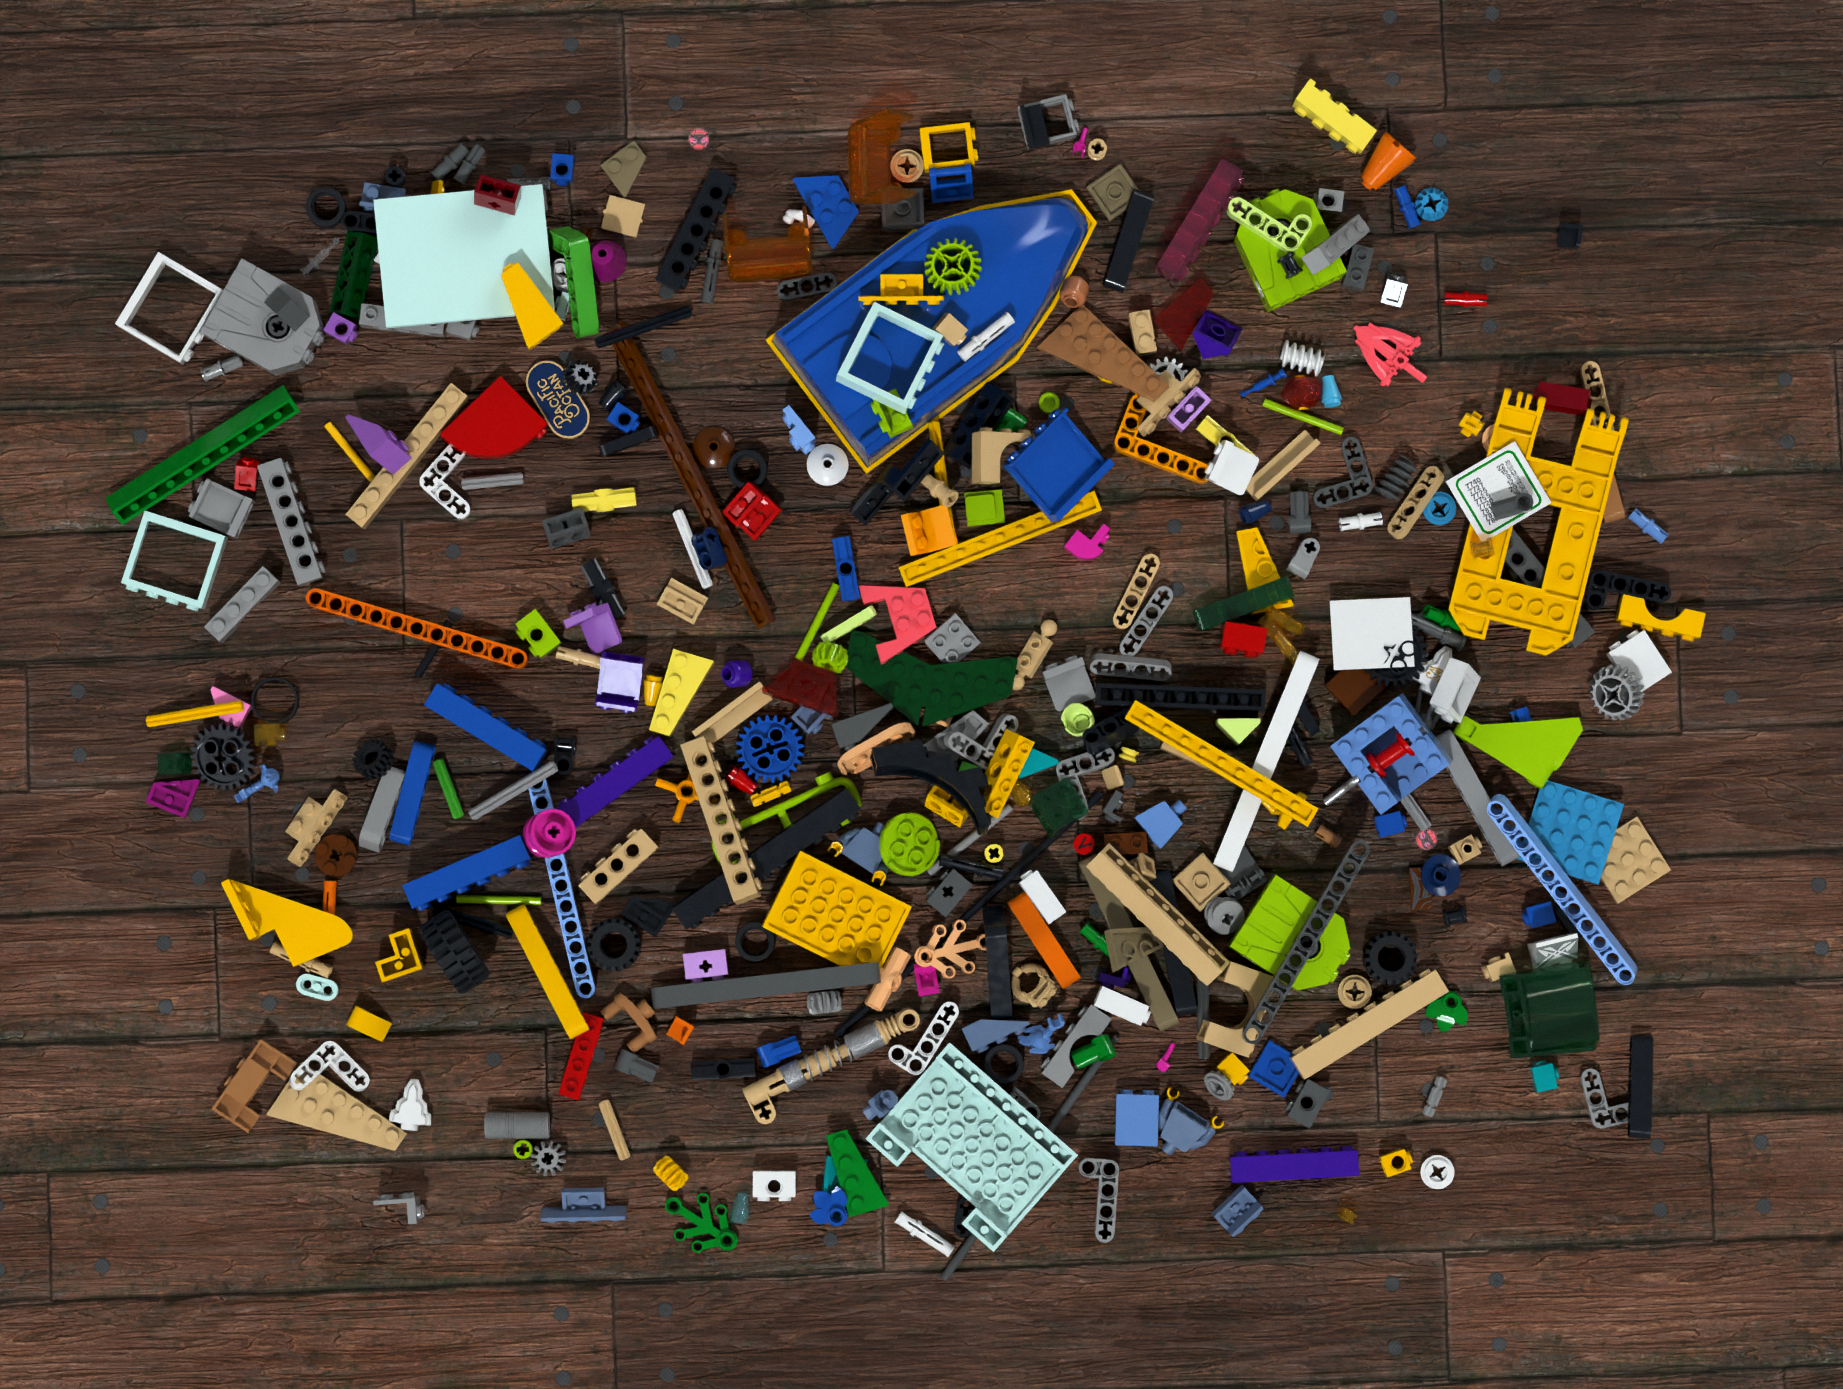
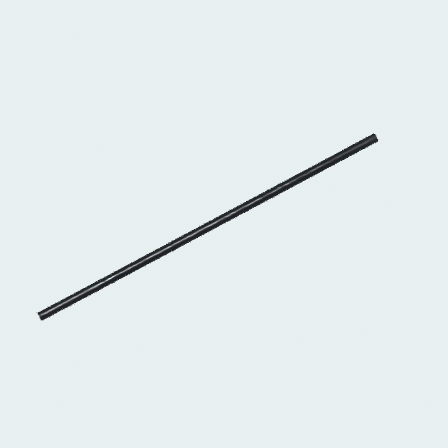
M1099 790L1087 800L1089 810L1104 797ZM1079 807L1075 812L1081 815L1085 807ZM1070 815L957 920H963L966 923L982 906H985L1067 831L1077 819ZM958 922L956 928L960 929L962 924ZM952 924L946 929L945 936L940 937L935 949H938L946 941L952 931ZM925 952L921 955L922 960H926L927 954ZM915 959L904 968L901 974L902 981L914 971L913 965L917 964ZM864 1004L833 1033L838 1039L841 1038L872 1008Z

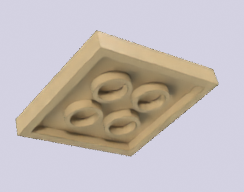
M1638 817L1631 819L1616 829L1601 876L1602 882L1616 904L1671 871Z

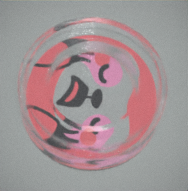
M702 128L693 129L688 136L690 146L696 150L706 148L709 144L707 131Z
M1430 829L1421 830L1416 835V844L1422 850H1431L1437 844V835Z

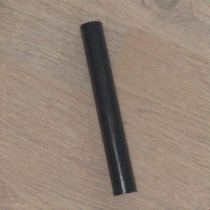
M446 620L443 626L452 628L453 623ZM442 630L439 631L435 640H440L443 637ZM432 644L415 671V675L422 678L440 648L439 645Z

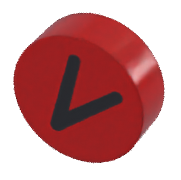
M1085 833L1079 834L1073 842L1075 851L1082 855L1089 854L1095 845L1094 839Z

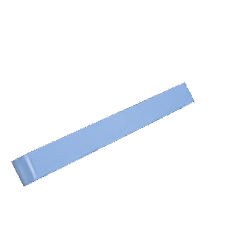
M547 779L543 780L541 788L535 789L533 786L529 788L534 815L544 810L554 809ZM541 797L546 798L548 801L545 809L537 807V800ZM565 853L545 858L575 989L580 997L590 998L595 994L596 985ZM555 859L562 861V868L559 871H554L551 867V863ZM559 880L567 882V889L563 892L558 891L556 888V883ZM565 900H569L572 903V909L569 912H563L561 909V903ZM569 921H574L577 924V929L573 933H569L566 930V924ZM575 941L582 945L581 951L577 954L573 953L570 948L571 944ZM583 962L586 964L587 970L584 974L576 972L575 967L577 963ZM585 982L589 983L592 987L588 995H584L580 991L581 985Z
M1502 794L1494 795L1487 806L1488 815L1616 980L1623 985L1631 984L1638 971L1635 962L1508 798ZM1498 803L1503 809L1498 810L1493 804ZM1506 820L1514 821L1516 826H1509ZM1519 837H1526L1528 843L1521 842ZM1532 854H1539L1541 859H1535ZM1545 870H1551L1554 876L1547 875ZM1562 886L1566 888L1567 892H1560L1558 890V887ZM1576 903L1580 909H1574L1570 904ZM1583 920H1590L1593 925L1588 926ZM1601 936L1606 942H1599L1596 937ZM1615 953L1619 958L1613 959L1609 954ZM1622 970H1629L1632 975H1625Z

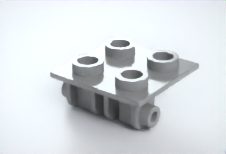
M956 613L924 640L925 644L943 664L960 662L981 643Z

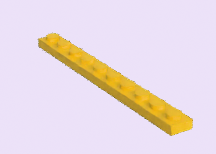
M1095 491L1085 494L1060 521L1050 522L1041 511L898 568L905 586L909 587L1098 513L1102 509Z
M1136 700L1124 718L1306 827L1309 826L1319 809Z

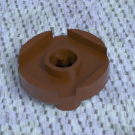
M338 834L326 836L315 848V862L318 868L326 875L339 877L348 874L354 868L358 858L357 848L353 841ZM335 849L337 852L341 851L342 853L339 857L340 860L337 862L330 857Z

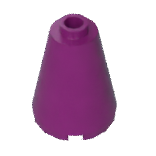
M602 240L590 246L593 278L595 280L611 282L624 272L626 255L617 243Z

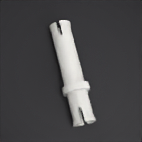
M1005 312L1004 315L979 335L971 337V341L957 351L958 355L966 362L979 350H984L985 345L1015 323L1012 316Z
M903 1211L900 1212L895 1220V1223L908 1230L910 1235L917 1236L947 1257H949L955 1245H952L938 1234L923 1226L921 1221L912 1219Z

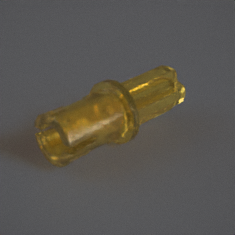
M1270 606L1265 613V618L1277 623L1281 629L1286 628L1296 635H1301L1304 632L1305 625L1293 619L1289 613L1285 614L1274 606Z

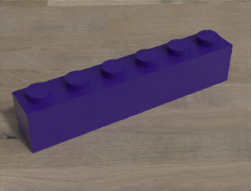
M651 736L643 742L645 746L640 750H637V748L631 750L626 754V760L622 763L619 760L609 766L610 771L603 775L601 772L592 779L593 783L587 788L583 785L574 792L576 796L569 800L568 797L557 804L559 807L557 810H562L568 814L574 822L576 829L669 762L674 756L659 736L656 738Z
M1340 1146V1150L1331 1151V1147H1319L1318 1152H1310V1148H1299L1297 1153H1289V1149L1276 1150V1154H1268V1150L1255 1151V1155H1247L1246 1152H1234V1156H1229L1230 1182L1359 1176L1358 1150H1352V1146Z

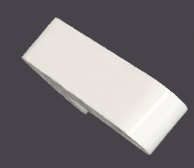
M953 1002L943 1003L913 1052L900 1044H896L889 1049V1059L913 1075L921 1074L959 1014L958 1006ZM952 1005L955 1014L948 1016L946 1020L950 1021V1023L947 1025L944 1021L937 1018L939 1015L943 1018L946 1013L943 1010L944 1007L949 1008ZM941 1023L944 1026V1032L941 1035H935L932 1032L934 1024ZM929 1041L933 1044V1050L930 1053H924L921 1050L923 1042ZM895 1048L903 1050L904 1056L902 1059L895 1060L892 1057L891 1053ZM918 1059L921 1061L922 1067L919 1071H912L910 1069V1062L912 1060Z

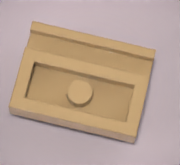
M671 578L657 605L694 625L709 598Z

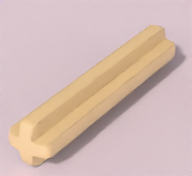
M608 1099L599 1102V1107L620 1160L628 1159L630 1153L611 1103Z

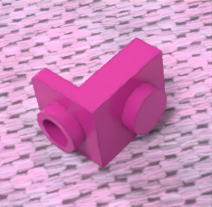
M914 964L918 995L925 996L940 993L936 969L931 965L921 967L918 964Z

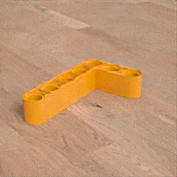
M1135 394L1132 396L1114 440L1115 450L1123 455L1195 483L1204 484L1208 482L1206 479H1200L1196 474L1198 469H1206V463L1136 437L1138 433L1137 428L1143 421L1146 409H1136L1133 406V401L1138 399L1140 395ZM1127 419H1134L1137 426L1134 429L1127 428L1125 424ZM1126 438L1129 441V447H1119L1118 440ZM1139 446H1146L1149 454L1146 456L1139 455L1137 451ZM1165 453L1168 456V462L1165 464L1158 462L1157 455ZM1185 461L1188 464V469L1186 471L1178 470L1177 462Z

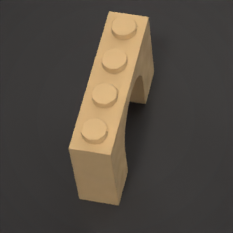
M980 428V431L972 433V484L1000 483V458L1004 448L1009 444L1022 447L1020 445L1022 441L1034 435L1031 434V430H1018V433H1012V429H999V432H992V428Z
M1229 961V965L1218 975L1217 980L1237 986L1244 991L1249 1003L1247 1015L1241 1023L1233 1027H1224L1203 1020L1196 1040L1249 1058L1255 1044H1249L1243 1040L1242 1030L1273 976ZM1260 1010L1257 1013V1018L1260 1022L1263 1014L1266 1013L1265 1010ZM1254 1028L1248 1029L1246 1033L1247 1038L1255 1040L1257 1031Z

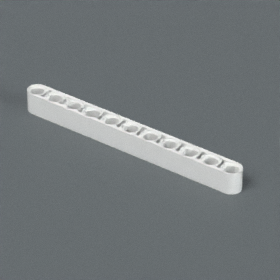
M1302 651L1299 652L1252 767L1253 770L1270 780L1320 660ZM1244 789L1213 865L1231 872L1235 868L1262 802L1261 799Z

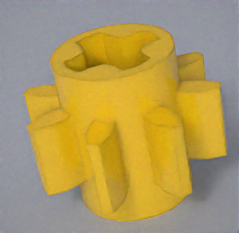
M1476 411L1472 412V414L1466 412L1458 424L1462 427L1460 433L1468 438L1471 434L1477 436L1484 425V422L1480 420L1482 415Z

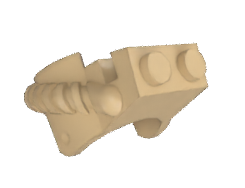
M1028 963L1020 968L1016 967L1012 971L1011 990L1018 1000L1030 1003L1033 1007L1039 1006L1042 1008L1055 995L1057 991L1055 982L1050 979L1048 972L1042 966ZM1023 972L1026 974L1036 972L1040 977L1038 986L1029 993L1021 992V981L1018 977Z

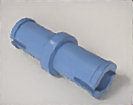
M1637 508L1628 517V519L1643 529L1642 532L1644 534L1648 533L1660 544L1669 535V533L1654 523V519L1650 520Z

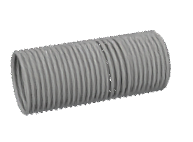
M486 1112L484 1118L485 1139H549L550 1114L549 1112Z

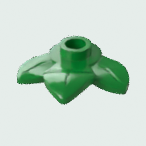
M1449 991L1442 995L1441 999H1436L1429 1003L1425 1012L1426 1017L1436 1018L1437 1026L1442 1033L1450 1030L1455 1022L1460 1025H1466L1468 1019L1467 1010L1461 1005V997L1453 991ZM1448 998L1454 999V1004L1452 1006H1449L1447 1004Z

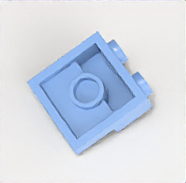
M790 405L782 410L784 415L782 420L789 429L793 428L789 431V442L796 451L800 449L806 455L815 448V436Z

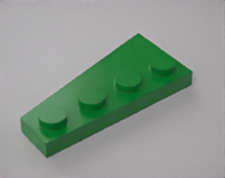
M844 1129L825 1135L839 1187L847 1197L845 1208L848 1217L889 1206L848 1131Z

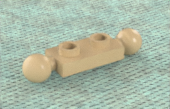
M1045 620L1041 624V634L1035 631L1032 633L1017 658L1016 670L1018 672L1015 674L1013 690H1020L1024 687L1025 675L1032 679L1052 646L1053 642L1048 637L1053 636L1057 632V624L1053 620Z

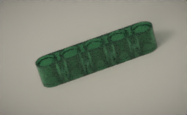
M1287 576L1192 611L1200 632L1221 625L1225 621L1229 622L1295 597V594Z

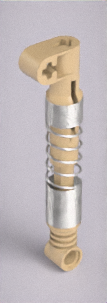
M907 1007L896 1013V1017L890 1016V1020L886 1018V1022H883V1020L873 1021L854 1032L852 1031V1033L850 1032V1034L844 1035V1044L840 1045L837 1040H834L835 1048L830 1049L827 1045H824V1049L820 1051L814 1050V1054L810 1056L805 1054L803 1059L799 1061L795 1059L777 1068L775 1073L742 1088L757 1121L761 1124H769L775 1119L776 1110L771 1100L772 1097L784 1091L790 1092L801 1085L803 1086V1084H807V1080L812 1081V1078L817 1075L822 1077V1073L827 1070L832 1072V1068L837 1066L836 1062L842 1067L841 1059L845 1057L852 1062L851 1054L857 1060L887 1045L889 1040L892 1039L891 1036L895 1038L897 1033L901 1035V1031L905 1033L917 1028L920 1018L916 1010ZM906 1014L914 1015L915 1019L912 1024L908 1025L903 1022V1017ZM784 1079V1081H782V1082H780V1083H778V1084H776V1085H774V1086H772V1087H769L770 1085H772V1084H774V1083H776V1082L781 1081V1080ZM768 1099L769 1102L764 1104L766 1110H771L769 1111V1116H760L762 1113L761 1107L754 1109L753 1106Z

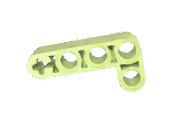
M1240 197L1233 198L1227 207V214L1230 218L1287 254L1295 252L1312 227L1311 218L1308 215L1300 214L1295 217L1289 228H1287ZM1237 204H1238V205L1241 206V207H1240V210H1241V211L1238 210V211L1235 213V212L1233 211V209H1234L1233 206H1237ZM1246 210H1249L1245 219L1242 218ZM1252 215L1258 216L1260 223L1257 225L1250 223L1249 217ZM1299 220L1305 221L1307 229H1298L1296 222ZM1275 227L1278 230V235L1270 236L1267 233V228ZM1285 239H1294L1296 246L1293 248L1287 247Z

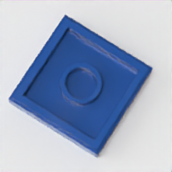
M1268 1040L1248 1076L1285 1098L1299 1072L1289 1058L1293 1054Z

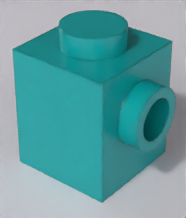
M1546 1060L1533 1062L1534 1066L1529 1067L1534 1092L1538 1093L1558 1088L1556 1079H1559L1557 1067H1553V1064L1547 1063Z

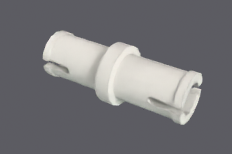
M1381 512L1365 515L1358 513L1357 516L1339 518L1338 522L1344 524L1339 525L1340 531L1357 528L1364 530L1365 527L1383 525V520L1378 519L1382 518Z

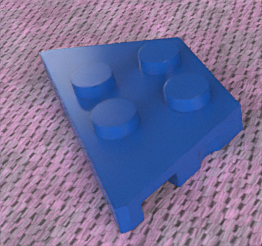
M840 177L793 178L795 186L832 250L835 249L840 239L845 235L849 226L859 214Z

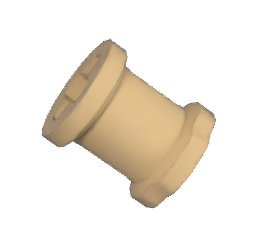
M1094 139L1088 145V156L1095 161L1103 159L1107 151V145L1102 139ZM1096 145L1100 146V150L1102 151H1099L1098 154H1095V150L1091 148H1095Z

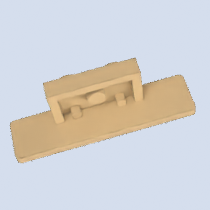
M1196 368L1181 382L1164 370L1159 377L1168 384L1169 388L1155 402L1142 396L1137 399V402L1150 413L1137 428L1143 437L1152 433L1157 426L1156 424L1170 414L1171 408L1184 399L1185 393L1199 383L1201 375Z
M334 789L323 806L311 797L307 798L285 831L299 841L287 858L290 862L299 867L303 865L326 829L331 825L338 811L343 807L348 798L346 795Z

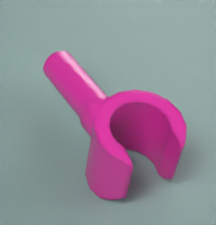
M1083 128L1079 141L1074 143L1073 156L1076 151L1082 152L1081 158L1085 156L1086 146L1084 143L1088 131L1087 128Z
M1173 1043L1169 1045L1166 1053L1156 1063V1067L1162 1073L1171 1066L1166 1060L1176 1046Z

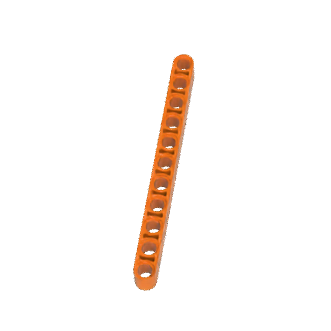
M313 588L306 594L307 603L315 609L512 668L522 669L528 664V655L523 650L321 589ZM315 593H320L322 597L318 604H313L311 601V597ZM335 599H340L342 602L339 610L332 609L331 604ZM355 605L362 607V613L359 616L352 615V608ZM376 611L382 613V619L379 622H373L372 614ZM396 617H400L403 621L402 626L399 628H393L392 621ZM416 623H420L423 626L420 634L412 632V627ZM437 629L442 630L443 637L440 640H434L432 637L433 631ZM461 635L463 637L462 645L454 646L452 643L453 638ZM481 641L483 643V650L478 653L474 652L473 644ZM497 647H501L504 651L503 656L499 659L493 657V650ZM521 653L524 656L523 663L519 665L514 664V655Z

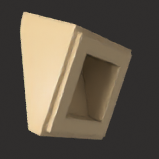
M1117 765L1102 771L1108 790L1124 785Z

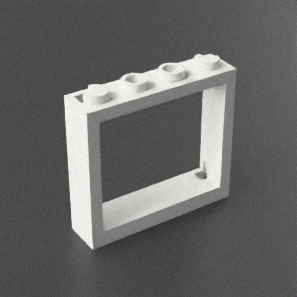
M158 252L115 324L183 365L185 361L188 362L192 358L194 353L192 349L195 344H199L202 341L204 335L200 331L223 290ZM165 265L216 294L180 355L129 326Z

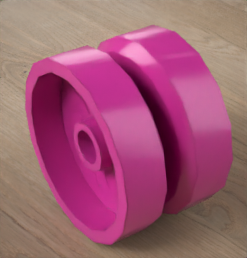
M548 809L530 817L524 825V844L537 857L550 858L563 854L571 848L575 841L576 829L574 822L562 810Z

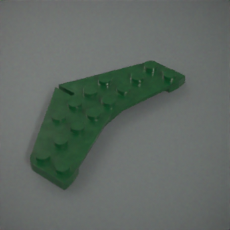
M851 631L847 653L849 656L846 665L847 669L887 702L892 703V706L917 726H919L922 707H925L922 727L1006 699L1012 693L1018 662L1016 658L1002 657L929 665L905 652H901L881 665L876 645L884 642L863 632Z

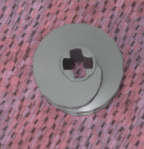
M1215 897L1207 903L1204 910L1206 923L1218 934L1227 935L1233 933L1240 928L1244 921L1245 915L1242 906L1230 897Z

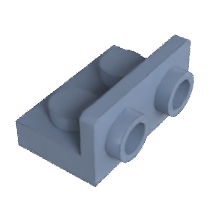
M364 182L362 199L359 202V206L364 209V212L375 214L373 200L406 197L407 190Z

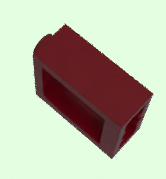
M1542 381L1539 382V387L1535 386L1533 399H1535L1536 403L1538 397L1546 398L1544 410L1584 417L1587 408L1591 409L1593 399L1591 391L1588 389Z

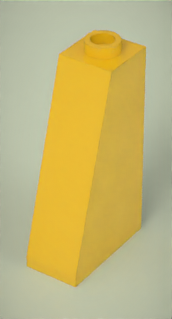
M511 262L502 269L501 278L524 341L530 351L564 325L518 262L516 264Z

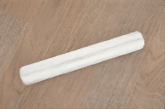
M682 509L674 511L672 515L703 589L709 588L713 583L708 570H704L699 564V559L691 542L693 534Z

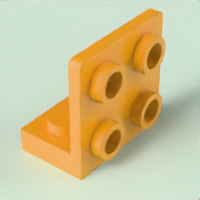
M940 505L920 512L901 515L910 556L923 555L958 544L949 507Z

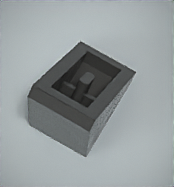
M279 287L264 302L295 332L310 317Z

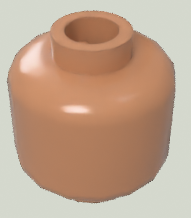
M1080 276L1067 277L1059 293L1060 299L1068 307L1076 308L1081 306L1086 301L1089 285Z

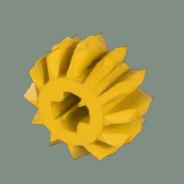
M665 1155L653 1167L656 1175L673 1191L682 1188L689 1179L686 1172L670 1156Z

